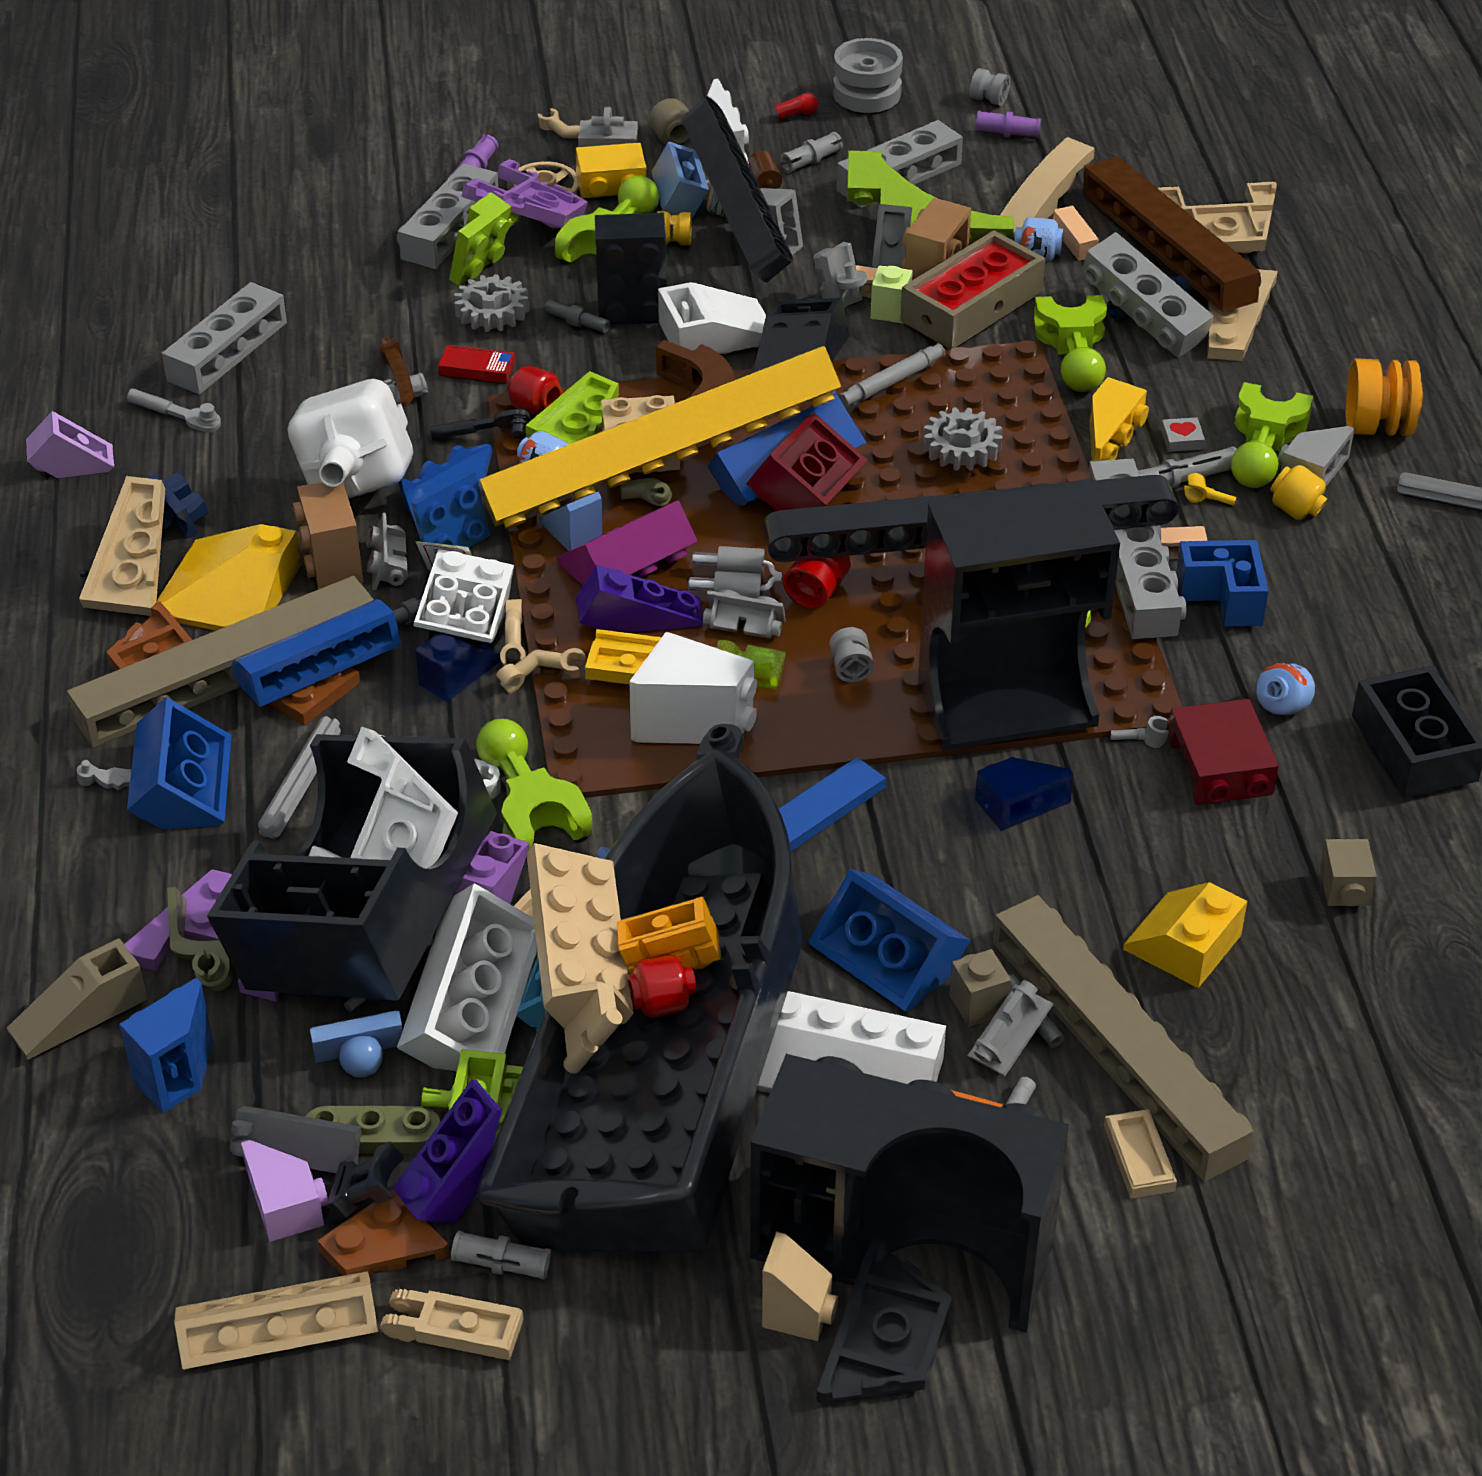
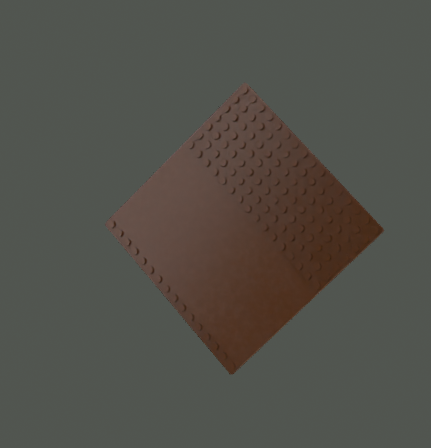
M1023 340L1015 343L945 349V356L936 360L930 367L868 397L865 401L845 407L867 442L856 448V450L868 461L827 506L1031 487L1041 483L1058 484L1088 479V463L1041 344L1038 341ZM915 353L885 354L883 356L865 358L853 357L833 361L832 365L841 384V388L836 394L839 395L847 391L855 383L861 382ZM754 369L733 371L735 380L752 374ZM665 378L617 382L619 383L618 397L623 398L651 397L654 395L674 396V402L678 403L687 399L694 392L688 387ZM570 387L562 388V394ZM509 392L488 397L490 418L499 412L516 409L510 402ZM813 403L799 408L800 411L812 406ZM952 408H957L960 413H965L967 408H971L972 414L975 415L983 411L986 412V420L995 418L996 426L1002 427V450L997 452V459L995 461L987 459L986 467H982L978 463L974 465L973 470H969L966 465H961L958 470H954L951 463L942 467L940 466V458L929 459V451H924L923 449L924 425H928L930 417L938 418L940 411H944L947 414L952 413ZM530 414L531 420L536 417L535 415ZM779 416L765 421L767 427L757 432L746 434L744 429L731 434L733 440L721 446L713 448L711 443L698 447V454L680 461V470L654 471L649 474L634 472L629 474L630 480L656 478L666 483L672 492V498L666 505L679 500L698 542L686 547L688 555L669 564L665 558L655 562L657 570L640 577L641 579L653 580L660 585L679 591H688L700 598L702 615H704L705 608L710 609L707 591L689 590L688 580L690 577L715 578L717 567L693 565V552L718 553L719 546L765 549V560L773 563L777 572H782L781 581L774 582L769 590L761 591V596H767L775 599L778 603H783L786 621L782 623L779 637L772 636L771 639L746 635L744 634L746 621L743 620L739 621L737 633L710 629L709 624L704 623L701 627L626 632L654 637H663L666 632L754 661V678L757 679L758 684L753 697V708L757 709V716L750 731L745 730L743 733L744 745L738 760L758 778L841 768L856 757L870 765L1110 737L1111 730L1146 728L1149 719L1153 716L1166 718L1168 720L1166 730H1168L1171 708L1183 707L1156 637L1131 638L1115 585L1111 619L1103 620L1098 610L1093 609L1091 610V622L1085 628L1086 663L1092 694L1100 714L1098 726L943 751L918 688L926 548L849 556L851 562L849 573L836 586L834 593L821 608H804L789 598L783 587L784 575L795 561L777 562L768 554L761 525L764 518L770 513L776 512V510L760 498L746 505L734 503L725 495L707 467L717 452L780 422ZM493 427L492 432L500 472L519 464L517 449L521 441L526 438V435L522 438H514L511 435L510 428ZM608 483L594 488L595 492L599 491L602 498V535L647 513L664 507L654 506L641 498L621 500L619 486L610 488ZM574 497L560 501L561 507L574 502ZM539 510L525 515V522L508 528L519 598L522 599V617L528 654L534 650L564 653L568 649L578 648L584 652L586 659H588L598 628L579 623L576 596L581 590L582 585L556 559L557 556L568 552V550L542 525L539 518L547 514L540 515ZM764 566L762 585H766L769 579L773 577L767 566ZM856 627L863 630L867 635L869 651L874 662V670L863 681L845 682L836 674L829 641L833 634L840 629ZM574 660L569 664V666L579 668L582 674L579 678L568 677L563 669L539 666L532 671L548 774L555 779L566 780L577 785L584 798L662 789L675 776L696 761V754L700 744L642 743L631 740L629 684L585 679V665L587 661Z

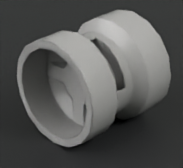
M978 68L971 80L970 98L978 101L987 99L991 104L1002 106L1009 93L1010 77L1002 73L991 75L989 70Z
M847 627L835 632L830 638L829 646L834 658L837 676L845 682H859L868 678L874 670V662L869 651L870 647L866 633L856 627Z

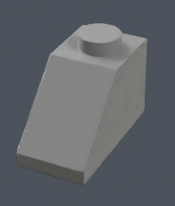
M1344 426L1299 433L1290 445L1285 444L1278 456V464L1281 466L1280 473L1287 466L1292 469L1297 465H1302L1322 478L1327 486L1349 458L1355 428Z

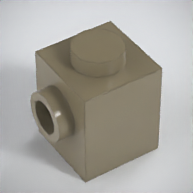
M1326 839L1320 872L1327 906L1370 905L1377 876L1368 839Z
M990 949L977 954H969L959 960L952 961L949 996L967 1026L971 1027L992 1020L1011 989V978L994 951Z

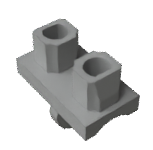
M604 107V116H592L591 120H580L578 146L590 147L637 143L638 121H624V117H612L611 107Z
M842 242L834 248H825L814 255L815 267L823 271L825 281L820 288L822 299L842 298L844 308L852 303L863 300L860 287L867 282V276L864 271L856 269L851 243Z

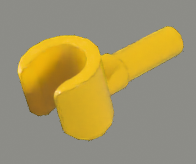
M1192 473L1188 475L1189 486H1184L1185 496L1188 501L1198 503L1207 498L1234 506L1237 497L1206 487L1205 478L1201 474Z

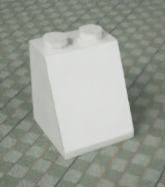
M666 632L630 680L631 740L642 743L701 744L708 730L718 724L736 725L740 728L742 734L745 730L750 731L757 716V709L753 708V697L758 684L757 679L754 678V661Z

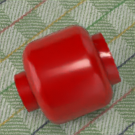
M530 365L521 367L510 378L508 383L509 399L514 408L526 410L535 416L562 395L559 379L554 373Z
M675 955L640 960L635 964L633 973L627 975V983L631 991L634 1010L641 1009L642 1013L649 1018L685 1011L689 1004V994L697 992L692 967L684 968L681 960Z

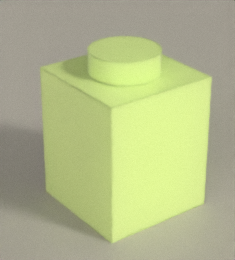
M879 265L872 283L871 319L903 323L900 321L902 287L912 281L913 270L901 269L897 266Z

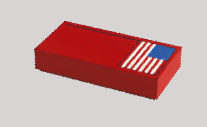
M447 345L438 365L439 375L506 384L516 363L515 353Z

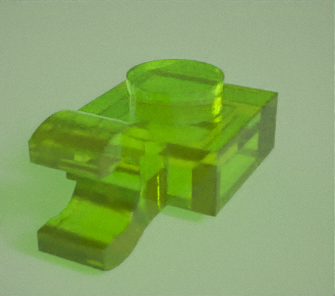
M718 641L717 649L754 661V678L757 679V686L777 690L785 665L786 652L747 645L746 651L743 652L731 641Z

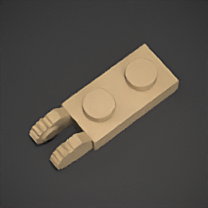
M399 1288V1290L395 1289V1292H392L389 1300L390 1307H393L398 1313L401 1312L409 1316L386 1314L383 1316L380 1329L384 1335L389 1336V1338L399 1339L400 1341L410 1342L416 1339V1342L510 1360L523 1322V1311L520 1308L434 1291L423 1293Z

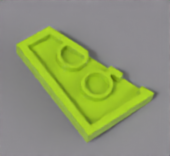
M589 371L525 425L526 437L529 438L532 434L543 431L566 441L569 445L600 433L602 429L601 400L617 398L619 395V383Z

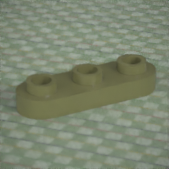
M321 1106L313 1109L305 1116L361 1126L359 1154H374L376 1147L387 1142H391L401 1154H418L440 1124L437 1113L428 1107Z

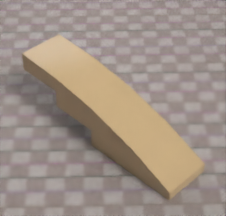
M1066 137L1034 169L1000 214V216L1014 217L1013 238L1015 237L1016 227L1022 228L1026 218L1047 219L1054 213V210L1057 209L1058 199L1075 185L1076 173L1094 159V147Z

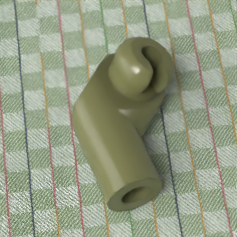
M656 478L630 480L619 485L621 500L641 498L654 506H664L672 498L670 487Z

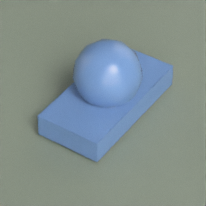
M399 1011L313 1027L310 1029L315 1063L339 1059L344 1071L355 1078H366L375 1074L383 1061V1049L397 1047L402 1034Z

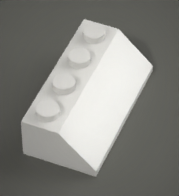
M475 883L454 895L438 925L397 1048L434 1069L457 1071L461 1049L505 1053L537 952L534 918Z
M788 991L757 1091L771 1092L786 1054L814 1061L826 1056L839 1057L852 1062L863 1073L906 1084L921 1079L937 1082L944 1057L946 1026Z

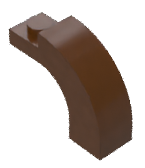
M663 340L656 347L657 376L692 389L694 392L688 398L735 380L733 370L727 360L718 352L703 344L692 351Z

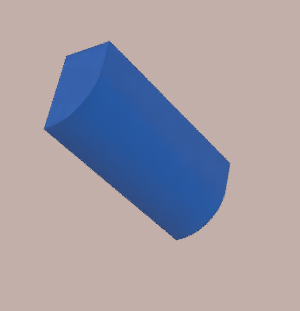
M835 394L833 395L835 400L818 408H814L812 405L802 410L795 417L780 421L717 452L707 467L722 491L731 501L738 505H746L758 499L755 492L746 484L767 457L813 411L855 449L867 442L838 395Z
M372 600L233 660L232 673L234 680L259 707L402 645L394 612L381 600Z

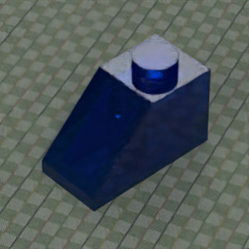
M443 632L437 633L415 650L419 685L447 702L501 661L499 653L481 642Z
M1011 757L996 764H990L977 771L975 801L996 826L1003 831L1071 803L1074 773L1068 768Z

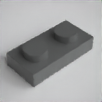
M879 204L872 268H878L879 265L901 268L906 254V247L903 246L902 240L906 228L911 224L912 207Z

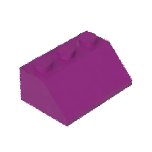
M679 500L563 553L557 556L556 559L583 586L596 564L610 569H618L629 575L635 573L636 577L640 578L657 570L655 562L663 558L669 564L688 555L686 547L698 542Z

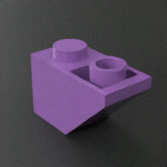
M491 831L482 841L454 895L475 883L510 904L527 857V852L529 851V842L512 838L507 834Z

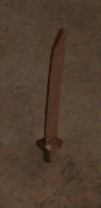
M386 337L381 339L378 344L384 364L388 363L393 372L402 407H407L415 396L411 380L403 361L398 340L394 339L392 341Z

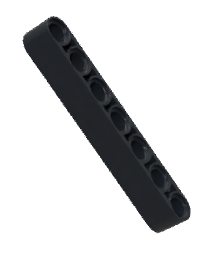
M706 96L686 113L681 120L750 268L760 280L768 283L791 264L794 259L723 110L712 98Z

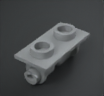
M382 513L377 527L371 526L366 541V547L371 549L367 572L372 573L373 590L377 589L380 580L389 582L394 586H399L408 577L407 557H405L406 533L400 526L387 525L386 513Z
M707 590L710 609L705 608L703 623L709 624L710 629L737 633L739 621L743 620L746 621L744 627V634L767 639H771L772 636H780L782 623L786 621L783 603H778L775 599L767 596H759L755 599L740 596L737 592L731 590H720L719 592Z
M1023 980L1020 985H1014L993 1019L975 1042L968 1057L1005 1077L1053 1006V1003L1036 995L1038 989L1026 980Z

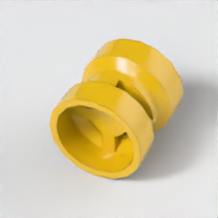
M658 211L657 213H664L666 245L670 242H677L680 246H690L692 231L691 212H680L678 215H671L668 211Z

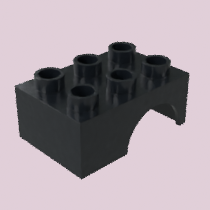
M1090 479L1058 484L1041 483L1030 488L976 496L959 495L948 500L928 502L918 688L943 751L1098 726L1100 714L1092 694L1086 663L1085 625L1088 611L1093 609L1098 610L1103 620L1111 619L1120 541Z
M316 734L310 744L317 770L318 799L314 822L305 843L295 855L268 854L260 841H252L207 915L245 990L282 992L295 996L325 995L365 998L370 1001H399L497 814L465 738L381 736L458 812L439 860L432 866L423 868L416 864L406 848L397 847L391 860L350 858L382 779L347 762L358 735ZM312 846H316L342 858L309 856Z
M786 1054L750 1142V1258L766 1262L776 1232L788 1235L832 1274L833 1281L854 1286L872 1235L882 1238L886 1242L885 1248L891 1253L904 1247L920 1244L952 1246L978 1257L998 1275L1007 1291L1010 1302L1008 1328L1027 1332L1054 1244L1069 1124L1050 1120L1042 1111L1027 1104L1010 1103L997 1107L957 1097L946 1086L931 1080H914L906 1084L866 1074L852 1062L839 1057L826 1056L814 1061Z

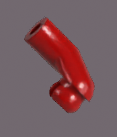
M807 92L777 104L775 108L780 120L795 114L811 115L818 109L819 102L814 94Z

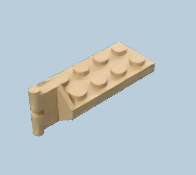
M534 843L527 852L543 1004L544 1008L564 1028L567 1058L563 1064L568 1072L576 1074L598 1050V1046H601L619 1025L625 1024L633 1015L631 991L627 983L628 969L618 947L617 921H620L621 918L613 861Z

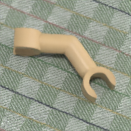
M550 108L551 117H543L538 113L541 129L553 130L564 139L578 138L580 125L567 126L559 119L556 109Z
M522 599L506 600L505 646L500 652L502 666L506 665V657L510 653H518L521 656L520 660L526 657L525 650L521 646V624H523Z
M578 648L568 649L564 653L534 650L515 665L507 664L496 673V676L501 680L500 684L510 694L518 690L523 684L525 676L539 666L563 669L568 677L579 678L582 676L579 668L569 666V664L574 660L587 661L584 652Z

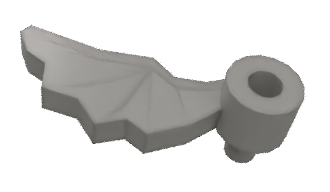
M88 760L82 761V764L77 767V781L80 785L89 786L96 780L98 784L106 789L115 788L121 790L124 787L130 786L131 769L113 767L103 770L91 765Z

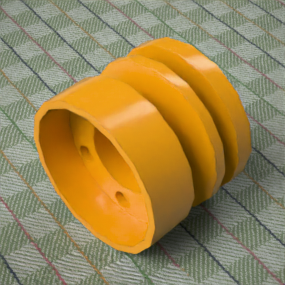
M1378 359L1352 360L1347 379L1345 413L1346 426L1355 428L1353 435H1374L1380 419H1383L1384 430L1387 436L1395 435L1398 427L1401 436L1414 435L1421 412L1423 397L1418 362L1407 360L1401 369L1399 360H1392L1389 363L1386 375L1383 376L1381 363Z

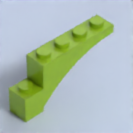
M849 151L847 201L855 202L858 205H870L873 202H880V204L912 207L910 224L912 226L917 220L921 209H925L933 198H936L907 181L889 166L882 158V151ZM971 211L969 244L972 241L976 242L993 230L1012 240L1014 217Z

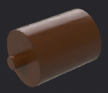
M758 151L752 154L748 159V163L759 187L779 189L783 180L773 156L767 151Z

